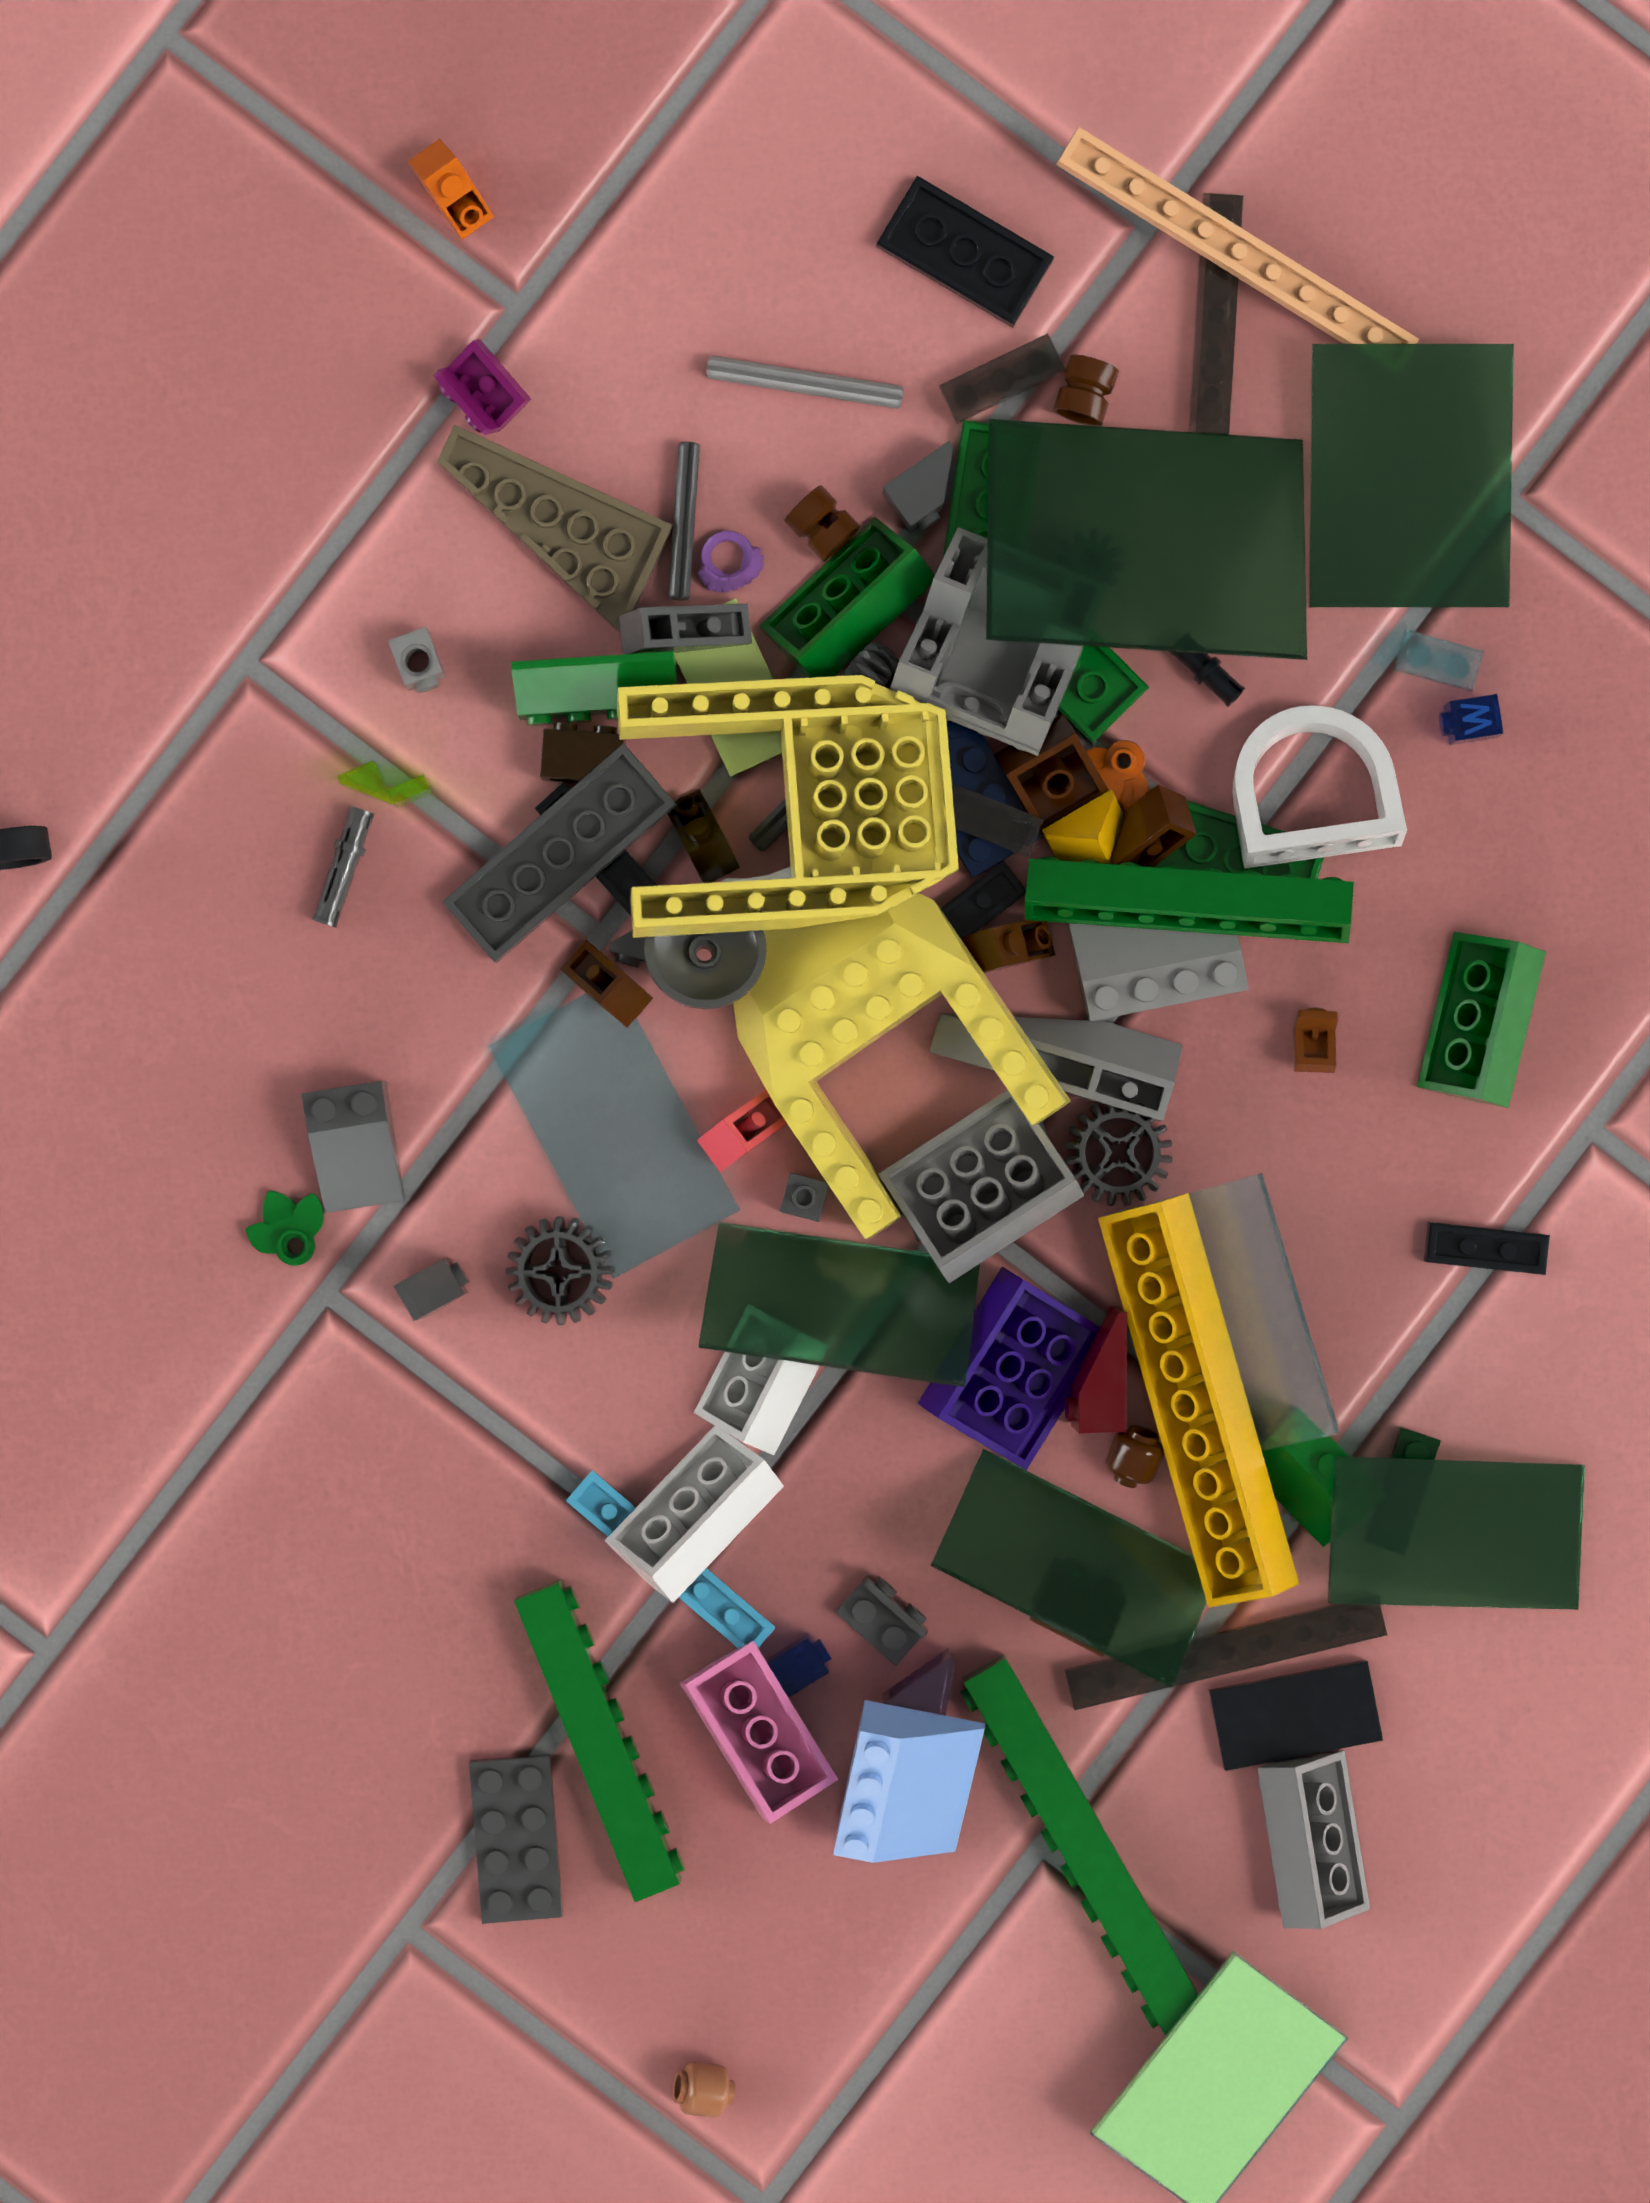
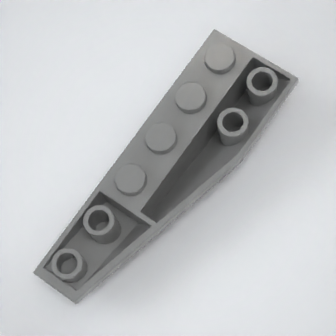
M941 1013L929 1052L995 1072L957 1014ZM1014 1017L1066 1094L1102 1105L1113 1106L1115 1109H1123L1145 1118L1155 1119L1158 1122L1164 1120L1176 1079L1182 1044L1105 1021L1090 1022L1085 1020ZM1123 1098L1129 1099V1102L1123 1101L1122 1099H1123ZM1138 1103H1142V1104L1145 1105V1107L1140 1106V1105H1137V1104H1138Z

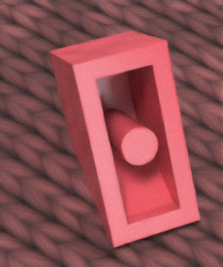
M764 1090L701 1136L697 1142L721 1173L784 1127L787 1122L776 1108L767 1090Z

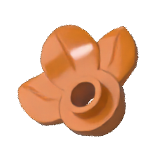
M1122 740L1114 743L1109 748L1094 747L1087 750L1108 790L1113 791L1117 801L1121 803L1125 810L1128 811L1132 804L1149 791L1148 781L1142 773L1145 766V754L1137 743L1130 740ZM1121 753H1126L1131 758V764L1128 768H1123L1118 764V757Z

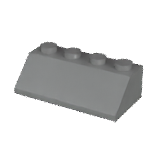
M1345 1750L1279 1760L1258 1767L1259 1786L1262 1793L1266 1829L1268 1831L1272 1867L1275 1874L1279 1899L1278 1905L1281 1911L1283 1928L1323 1929L1370 1910Z

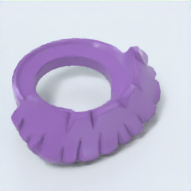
M718 532L712 535L702 548L701 559L703 565L698 571V575L710 591H722L725 593L730 590L735 591L739 586L744 587L745 584H750L752 579L758 577L759 571H762L764 564L762 560L764 557L761 555V548L752 546L749 540L738 532ZM726 541L736 543L743 551L741 569L731 574L723 573L711 561L713 549L718 544Z

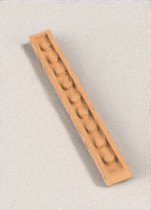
M1081 127L1076 129L1056 163L1060 168L1395 376L1400 373L1419 338Z

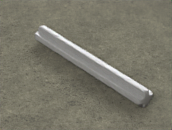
M719 356L709 357L706 370L709 379L896 409L900 408L904 392L903 387L900 385Z

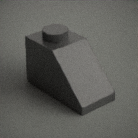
M950 441L883 486L882 494L909 532L917 527L922 532L941 519L938 513L943 510L954 448Z

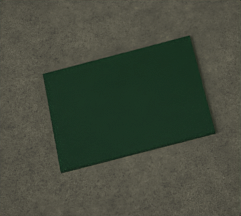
M1312 344L1309 608H1491L1510 606L1514 344Z

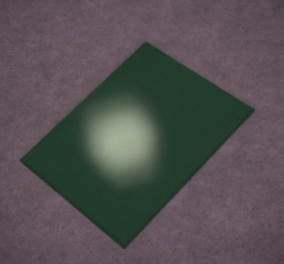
M989 419L986 640L1307 660L1303 440Z

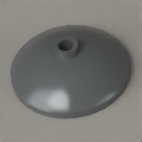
M763 930L645 937V961L653 981L669 998L679 1004L695 1009H717L741 999L758 981L766 959L765 934ZM700 949H707L712 957L708 961H701L696 953Z

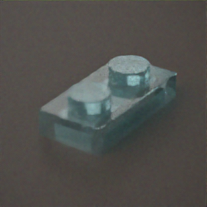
M1406 630L1402 638L1394 670L1471 692L1474 689L1484 651Z

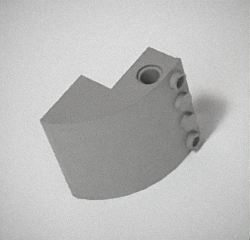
M958 527L934 576L923 612L899 660L890 689L895 692L899 690L913 696L919 702L930 703L946 710V720L955 722L975 730L981 735L989 736L1012 745L1018 750L1027 751L1038 756L1084 648L1107 587Z

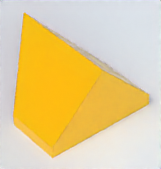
M1109 790L1046 827L1042 832L1054 857L1061 861L1080 862L1089 859L1098 861L1101 864H1112L1111 858L1125 817L1112 790Z

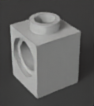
M426 627L388 640L403 683L408 690L416 689L417 693L429 691L440 685L439 679L446 677L433 639ZM416 653H425L429 657V664L422 672H412L409 670V660Z

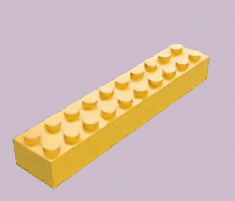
M1189 1193L1099 1217L1098 1221L1123 1309L1127 1312V1323L1208 1607L1273 1597L1298 1585L1299 1580Z

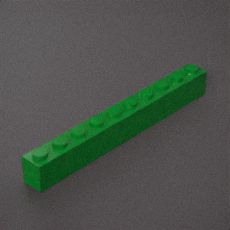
M1003 1654L964 1676L962 1679L966 1688L961 1690L960 1693L971 1712L977 1709L981 1712L986 1721L984 1735L991 1747L997 1744L1001 1747L1006 1758L1001 1760L1000 1763L1011 1782L1019 1779L1026 1793L1020 1796L1029 1814L1032 1818L1039 1814L1046 1828L1040 1831L1049 1849L1052 1853L1059 1849L1065 1859L1066 1864L1060 1867L1072 1888L1079 1884L1085 1894L1086 1899L1082 1900L1081 1904L1092 1923L1099 1920L1105 1929L1106 1934L1101 1936V1939L1112 1958L1119 1955L1125 1964L1126 1969L1121 1971V1974L1133 1994L1139 1990L1147 2004L1143 2005L1141 2009L1152 2029L1160 2026L1166 2036L1174 2031L1200 1996L1006 1656Z

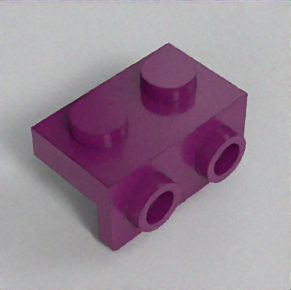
M480 339L473 340L448 367L438 369L433 375L440 384L439 389L448 400L457 403L466 414L465 419L475 431L484 435L500 432L531 401L528 394Z

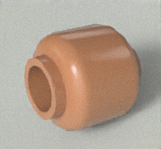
M689 2062L683 2071L679 2070L675 2076L673 2099L675 2103H679L682 2112L685 2114L716 2118L723 2113L726 2105H732L734 2101L735 2082L734 2080H729L728 2072L722 2065Z

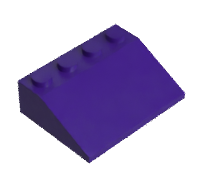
M1001 1267L921 1396L918 1404L940 1420L1027 1470L1064 1411L1066 1398H1071V1386L1100 1327L1011 1271Z

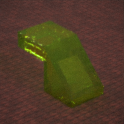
M374 760L337 776L340 784L345 788L395 808L434 793L428 778L424 774L388 788L379 764Z

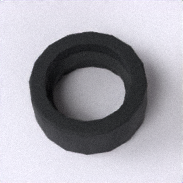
M20 826L0 829V870L22 868L51 860L52 853L47 827Z

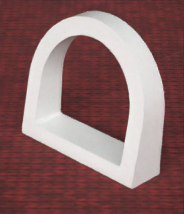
M1299 706L1281 711L1265 720L1252 732L1243 745L1234 773L1232 797L1244 869L1402 846L1407 826L1394 765L1382 740L1360 719L1331 707ZM1317 732L1333 736L1349 745L1365 763L1371 776L1379 819L1265 835L1262 832L1254 791L1253 775L1256 765L1272 745L1290 735Z

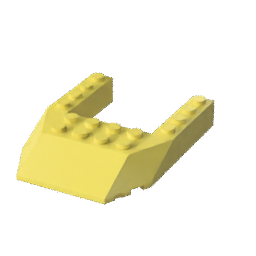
M863 675L618 687L617 715L619 740L780 731L791 878L632 887L630 904L633 938L793 929L878 916L958 871L946 710L930 703L919 702L913 696L899 690L895 692L876 684L875 680Z
M918 893L878 916L793 929L763 930L766 939V959L762 973L753 988L745 996L733 1003L738 1039L776 1108L865 1240L874 1237L905 1215L817 1081L940 995H944L1031 1125L1039 1124L1071 1102L937 903L927 896Z

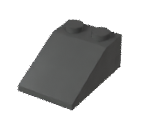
M377 1081L302 1093L307 1133L325 1213L405 1201L387 1082Z

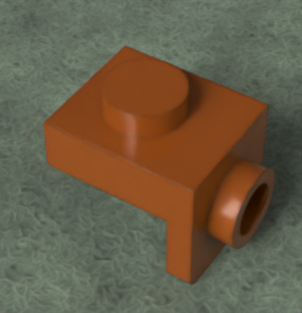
M1317 1007L1297 1012L1293 1028L1294 1071L1335 1072V1030L1338 1022V1012L1326 1011L1323 1008Z

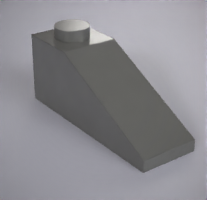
M748 603L641 607L619 616L623 654L666 651L679 653L749 645L752 643Z
M447 1258L394 1285V1288L413 1320L417 1321L430 1316L467 1294L468 1292L464 1285L469 1283V1280L458 1262L451 1264Z

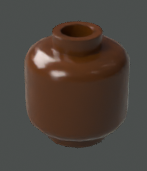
M1130 1425L1127 1432H1117L1106 1458V1465L1115 1475L1114 1480L1125 1487L1136 1488L1137 1484H1147L1153 1481L1164 1455L1163 1446L1158 1441V1434L1139 1425Z

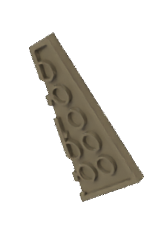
M454 425L437 460L438 463L621 634L619 616L636 609L673 529V525Z

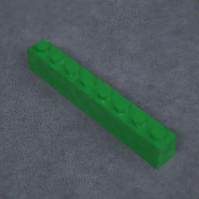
M1055 857L1029 858L1025 895V920L1349 944L1354 881H1344L1338 877H1326L1323 879L1303 878L1296 874L1270 876L1262 875L1255 871L1228 873L1214 868H1205L1201 871L1185 870L1173 865H1166L1160 868L1143 867L1131 862L1120 865L1101 864L1098 861L1089 859L1073 862L1061 861Z
M562 1579L518 1596L514 1603L634 1902L680 1885V1872L685 1871L682 1858L677 1848L671 1850L665 1838V1835L670 1833L668 1823L662 1810L655 1812L650 1800V1797L655 1796L652 1783L647 1773L641 1775L635 1763V1760L640 1758L639 1751L632 1735L625 1737L619 1722L624 1721L625 1717L617 1698L610 1700L604 1685L610 1683L603 1662L601 1660L598 1662L594 1661L589 1647L594 1646L595 1643L587 1623L580 1625L574 1611L580 1608L573 1587L570 1585L565 1588Z

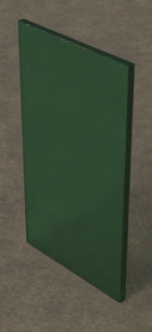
M719 1222L698 1348L965 1387L980 1264L951 1283H948L929 1253Z
M985 1449L982 1450L930 1565L1171 1688L1175 1684L1207 1602L1192 1554Z
M1334 1456L1327 1603L1578 1610L1585 1465Z

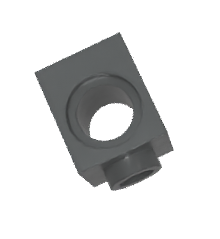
M790 1173L780 1212L819 1222L829 1186L828 1183Z

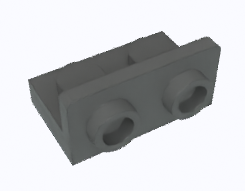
M867 1575L839 1606L836 1613L896 1666L921 1637L924 1638L928 1633V1628L923 1625L927 1618L911 1603L904 1608L896 1601L893 1596L897 1591L882 1577L879 1576L874 1581Z

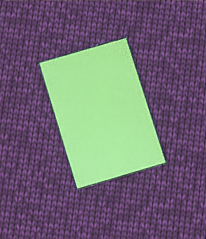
M1233 1950L1095 2124L1090 2134L1184 2203H1219L1348 2040V2037Z

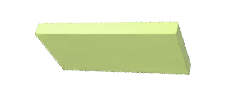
M735 598L724 604H738ZM752 632V643L749 645L674 653L687 684L773 680V677ZM780 731L711 735L730 778L782 755Z

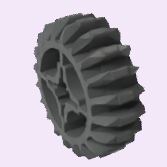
M1123 1098V1099H1122L1123 1101L1129 1102V1099H1126V1098ZM1096 1103L1092 1104L1090 1110L1094 1118L1090 1120L1085 1114L1080 1113L1077 1118L1085 1127L1080 1130L1077 1127L1070 1126L1068 1132L1077 1136L1078 1140L1077 1143L1071 1141L1064 1143V1148L1076 1149V1157L1065 1158V1164H1078L1079 1169L1071 1173L1076 1179L1082 1175L1086 1179L1080 1185L1083 1193L1091 1185L1096 1188L1092 1194V1200L1095 1202L1101 1199L1103 1192L1108 1193V1206L1115 1205L1116 1194H1121L1124 1206L1131 1205V1192H1135L1139 1201H1144L1146 1199V1194L1142 1189L1144 1185L1153 1192L1159 1189L1158 1184L1151 1179L1154 1174L1164 1179L1168 1176L1165 1170L1158 1168L1159 1162L1171 1163L1173 1159L1172 1156L1161 1155L1160 1148L1171 1147L1172 1141L1163 1140L1159 1142L1157 1135L1167 1131L1166 1125H1160L1153 1129L1150 1124L1155 1119L1149 1117L1143 1119L1139 1114L1123 1109L1115 1110V1107L1105 1105L1107 1112L1102 1113ZM1138 1103V1104H1137V1105H1140V1106L1145 1107V1105L1142 1104V1103ZM1116 1118L1125 1119L1136 1124L1131 1131L1121 1138L1113 1137L1099 1126V1124L1106 1120ZM1090 1134L1099 1143L1103 1152L1101 1160L1092 1171L1088 1167L1085 1156L1086 1143ZM1144 1134L1148 1138L1151 1151L1150 1161L1146 1170L1134 1156V1147ZM1103 1137L1109 1143L1115 1141L1116 1145H1120V1141L1125 1143L1132 1137V1140L1126 1145L1127 1148L1124 1154L1133 1167L1127 1162L1121 1163L1120 1159H1117L1116 1164L1110 1162L1104 1168V1165L1110 1160L1109 1157L1112 1151L1109 1148L1110 1145ZM1114 1167L1124 1168L1137 1179L1124 1186H1111L1100 1181Z
M563 1216L555 1217L554 1229H552L550 1222L546 1218L539 1220L541 1233L530 1225L525 1228L526 1235L530 1241L522 1237H517L514 1240L515 1245L522 1250V1253L517 1251L508 1253V1259L518 1262V1267L513 1266L505 1270L506 1275L518 1276V1281L509 1284L508 1288L510 1291L522 1289L524 1294L515 1300L517 1305H521L527 1300L532 1302L527 1310L529 1316L536 1314L539 1308L543 1309L541 1315V1322L543 1323L550 1321L553 1312L556 1313L558 1325L566 1323L567 1312H569L574 1323L581 1321L580 1307L589 1316L594 1314L596 1310L590 1300L592 1299L599 1304L605 1303L606 1297L598 1289L610 1290L613 1287L611 1281L602 1278L603 1274L608 1275L615 1272L614 1266H603L602 1260L608 1259L613 1255L612 1251L606 1250L599 1253L596 1247L603 1244L605 1238L599 1236L591 1241L588 1237L593 1232L594 1227L592 1225H587L581 1233L577 1232L579 1227L578 1218L571 1219L567 1229L565 1228ZM553 1238V1248H551L548 1262L530 1265L536 1248L546 1239ZM566 1239L573 1241L584 1250L590 1264L577 1262L572 1259L569 1253V1246L566 1245ZM559 1259L561 1260L562 1267L579 1271H573L563 1276L564 1282H562L559 1274L542 1270H547L557 1265L556 1260ZM591 1276L585 1293L578 1300L567 1303V1293L570 1292V1283L573 1278ZM531 1277L544 1279L549 1283L552 1296H555V1302L545 1298L537 1291Z

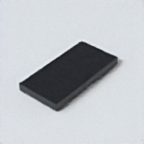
M919 176L915 178L876 244V247L1012 328L1015 326L1054 260L1053 255Z
M1367 1660L1209 1690L1225 1771L1383 1741Z

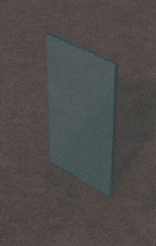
M586 993L488 1046L585 1227L587 1225L594 1227L590 1237L592 1240L599 1236L605 1238L604 1243L596 1247L599 1253L606 1250L612 1251L613 1255L603 1261L606 1265L615 1267V1272L611 1274L613 1279L740 1211L720 1171L697 1142L701 1136L637 1018L626 1028Z
M1263 1174L1252 1175L1189 1193L1261 1450L1340 1433Z

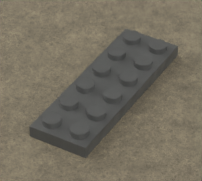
M623 743L448 896L443 903L495 963H498L675 808L677 803L626 744Z

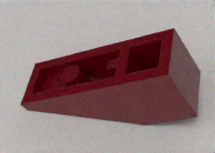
M1120 1306L1110 1307L1071 1386V1398H1066L1065 1400L1066 1421L1071 1422V1426L1079 1434L1127 1432V1312Z

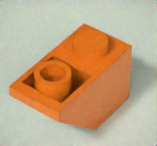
M440 138L407 161L427 193L462 240L494 218V215L458 158Z

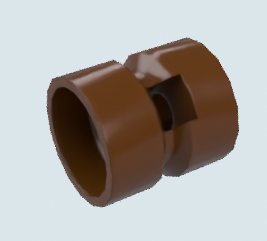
M1077 354L1070 355L1064 372L1065 381L1068 385L1060 387L1053 411L1061 417L1080 424L1101 426L1109 405L1103 396L1112 393L1119 370L1113 365L1093 357Z
M820 485L806 495L791 510L784 522L799 537L807 536L809 538L808 547L822 562H825L855 535L860 525L846 510L838 511L836 509V499ZM824 522L828 525L827 529L821 526Z

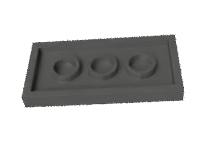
M541 1754L470 1760L469 1769L482 1924L563 1917L551 1755Z

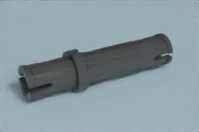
M350 806L340 839L335 840L333 846L336 847L334 859L312 920L337 928L356 865L360 856L364 857L366 851L363 846L374 818V813Z

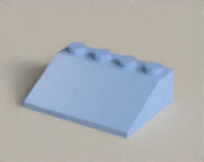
M865 1700L838 1820L833 1855L876 1863L955 1852L983 1739L985 1723Z

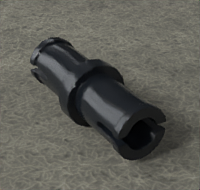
M1188 634L1181 638L1170 651L1171 655H1174L1195 675L1194 680L1199 685L1204 683L1227 707L1232 702L1234 703L1246 689L1220 666L1221 661L1216 656L1211 658Z

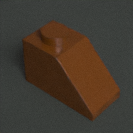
M1158 784L1129 807L1113 852L1112 864L1120 865L1131 862L1143 867H1155L1197 835L1185 796Z
M587 939L560 969L626 1028L630 1026L653 999L650 994Z

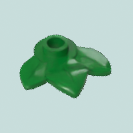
M275 1191L267 1192L262 1211L264 1222L256 1223L246 1228L250 1243L261 1253L277 1254L278 1258L285 1264L291 1266L305 1264L312 1258L315 1252L314 1236L320 1231L324 1223L323 1207L320 1200L314 1193H311L296 1205L292 1199L282 1193ZM293 1238L300 1239L303 1244L302 1250L297 1254L289 1249V1242Z

